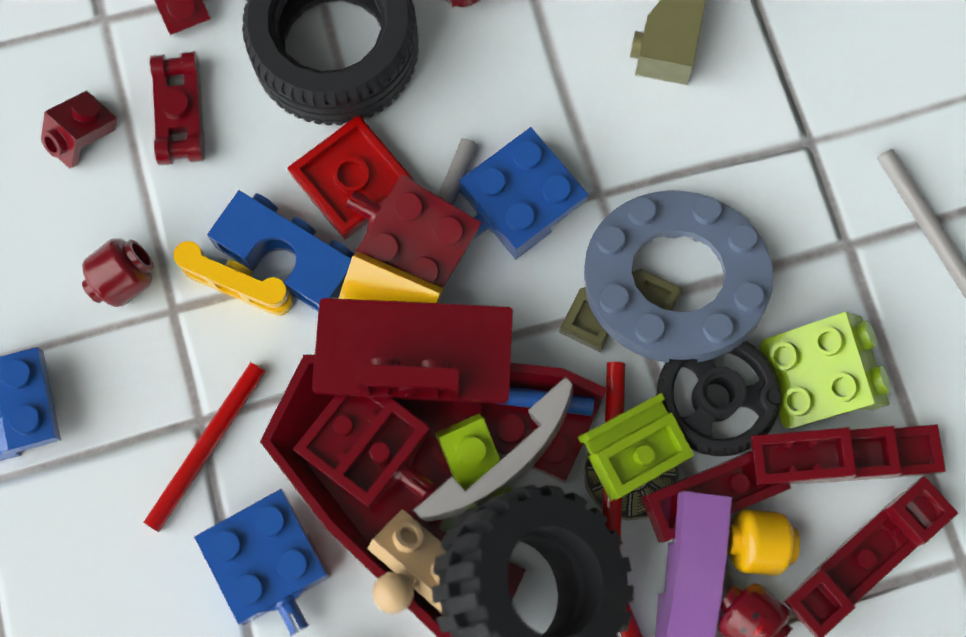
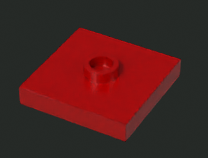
M360 115L354 117L287 167L291 177L343 240H346L369 222L367 218L346 207L347 201L353 200L366 208L365 205L350 197L355 190H358L359 193L379 204L388 197L400 175L407 176L415 181Z

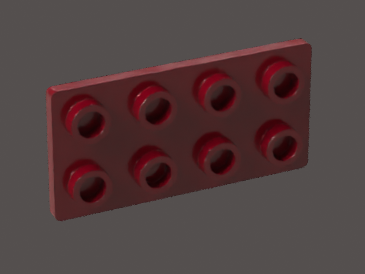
M322 298L319 301L312 390L317 395L505 404L509 401L513 309L505 306Z

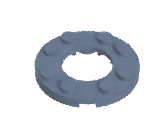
M659 191L625 202L613 210L597 227L589 242L585 257V294L598 323L615 341L625 348L643 357L669 363V359H697L698 363L720 357L732 351L754 332L762 320L770 300L773 285V269L767 247L761 236L751 223L732 207L713 197L694 192ZM682 236L692 237L695 242L700 241L707 245L718 257L717 259L720 261L724 273L723 287L715 300L701 309L687 312L663 310L647 301L637 289L632 275L633 260L644 245L658 237L672 239Z

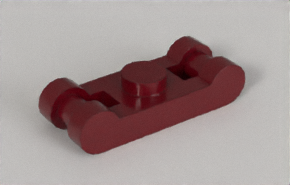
M196 51L183 52L181 57L167 59L165 54L150 56L155 120L154 153L157 164L169 165L173 164L174 159L188 158L189 162L204 161L205 146L200 66ZM170 76H184V85L170 86ZM187 133L186 140L173 141L174 134Z

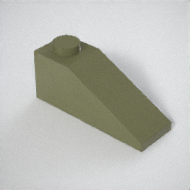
M660 0L647 16L644 32L635 31L630 58L638 59L635 75L687 85L694 65L706 0Z

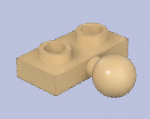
M402 509L373 538L367 548L394 571L382 575L375 582L373 587L374 602L379 609L386 613H399L410 605L414 594L413 589H415L442 613L440 602L433 603L432 587L439 585V575L433 574L435 558L446 554V550L441 548V541Z

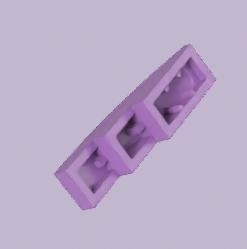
M686 491L678 493L675 542L668 543L665 593H658L655 637H715L728 550L732 497Z

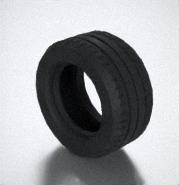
M247 0L248 3L245 4V13L242 20L244 23L242 25L243 39L257 78L266 94L280 108H284L285 112L293 113L298 119L303 118L307 122L314 121L315 124L319 125L325 123V125H332L333 123L343 125V123H348L359 115L363 120L366 117L370 118L374 116L375 112L380 113L384 107H389L392 104V100H396L400 96L399 93L405 90L406 84L411 80V75L414 74L415 65L418 60V29L412 0ZM344 1L361 6L378 21L381 30L375 46L361 61L344 69L320 71L301 65L286 53L285 41L292 24L306 10L323 2Z

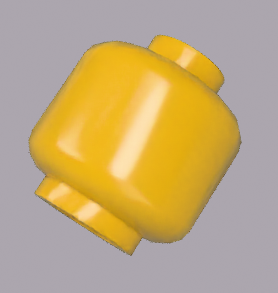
M745 509L736 514L731 525H729L727 554H729L736 570L742 573L777 576L784 573L789 565L794 564L798 558L800 550L799 533L792 526L789 519L781 513Z

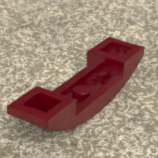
M925 476L921 477L841 544L792 591L784 602L814 637H824L856 608L854 605L913 550L918 546L926 544L958 512Z

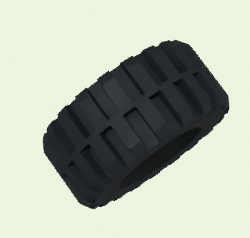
M535 485L524 486L478 503L477 507L465 511L456 520V528L447 531L441 542V548L446 550V554L435 558L433 574L439 575V585L432 587L433 603L440 602L443 616L436 618L441 632H450L452 637H619V632L627 631L632 613L627 612V604L634 600V585H628L627 572L632 571L629 557L623 558L619 545L623 544L615 529L609 531L605 525L608 519L597 507L587 509L588 501L574 492L564 494V490L557 486L545 485L539 488ZM519 541L533 547L545 558L556 580L558 592L557 608L553 621L543 634L531 628L521 618L510 597L507 579L508 566L511 555Z

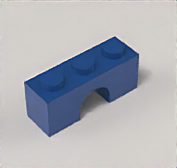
M238 190L207 234L216 249L252 271L255 270L264 256L273 251L284 250L291 252L296 256V264L284 282L289 293L317 312L319 311V301L322 298L338 299L354 254L337 241L331 240L329 245L314 236L316 234L315 229L300 218L294 216L289 221L276 213L278 207L266 197L255 193L252 198Z

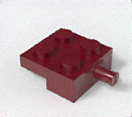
M400 175L388 197L379 204L359 193L358 190H355L350 197L365 205L366 208L353 200H348L346 204L347 208L352 209L369 220L366 235L354 255L360 252L443 289L483 224L404 175Z
M335 396L293 448L297 454L371 511L385 492L399 482L419 496L421 500L427 495V491L413 480H416L429 491L434 485L433 481H430L412 467L416 452L431 434L430 427L392 398Z

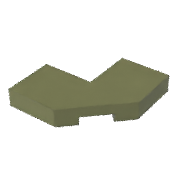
M644 269L632 271L635 285L647 301L663 310L673 311L684 288ZM583 287L579 289L560 327L559 333L601 353L609 334L602 328L592 313L585 294L586 288Z

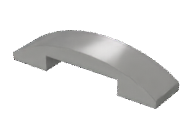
M565 377L528 410L531 419L539 428L467 491L451 477L414 510L418 516L426 522L463 514L465 511L477 507L478 503L497 497L520 480L542 457L560 430L574 394L571 382Z

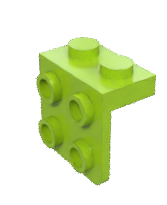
M843 312L766 338L761 342L760 350L768 358L767 360L771 362L779 379L781 387L779 416L784 427L795 429L855 410L872 411L890 405L887 394L891 393L892 390L890 379L885 368L882 365H877L872 349L877 347V339L873 327L868 320L863 321L862 316Z

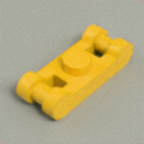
M192 241L182 242L175 248L174 260L190 279L276 316L285 315L291 310L293 305L292 296L279 278L271 277L263 281L251 277L253 272L240 263L227 260L226 264L223 265L207 258L199 245Z

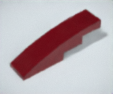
M938 424L902 428L885 426L850 430V427L750 437L756 486L935 475L946 472Z

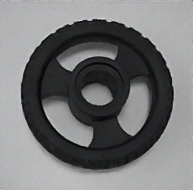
M744 341L728 353L741 358L755 371L759 381L753 385L746 386L742 376L731 368L716 367L714 359L698 363L697 359H669V363L665 362L661 370L656 395L663 394L665 400L662 403L668 414L672 412L690 448L698 453L710 456H731L742 453L751 448V436L767 435L775 424L781 404L779 379L771 362L767 360L768 358L761 350H758L756 346L748 341ZM684 367L691 370L699 381L693 388L691 396L695 412L690 416L681 418L675 405L674 384L680 369ZM712 384L723 386L729 393V404L717 405L712 402L707 393L708 386ZM740 407H747L759 416L754 425L741 435L727 439H715L712 436L711 428L713 422L728 419Z

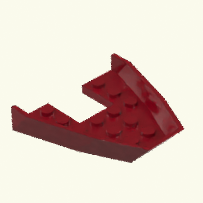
M315 354L303 355L260 443L323 526L378 579L382 575L394 571L367 548L373 538L402 509L439 541L442 542L447 533L439 529L444 519L426 522L414 511L453 477L435 433L480 414L484 418L496 451L507 456L539 427L530 417L528 411L530 408L494 403L392 398L430 427L431 434L416 452L412 467L430 481H433L434 485L429 491L416 480H413L427 491V495L421 500L419 496L399 482L385 492L371 511L293 450L335 397V395H317L313 392L312 380ZM511 363L510 386L551 391L566 377L573 385V395L594 397L592 416L567 413L555 439L532 467L565 483L583 444L580 443L578 436L589 431L608 388L564 368ZM509 562L507 579L510 597L513 600L526 569ZM413 589V599L407 608L436 637H452L450 632L442 633L436 618L443 616V614Z

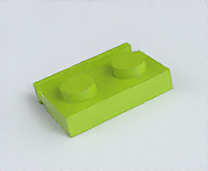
M662 393L578 436L580 443H585L590 453L588 458L610 501L623 497L694 456L672 412L668 414L662 403L665 400Z

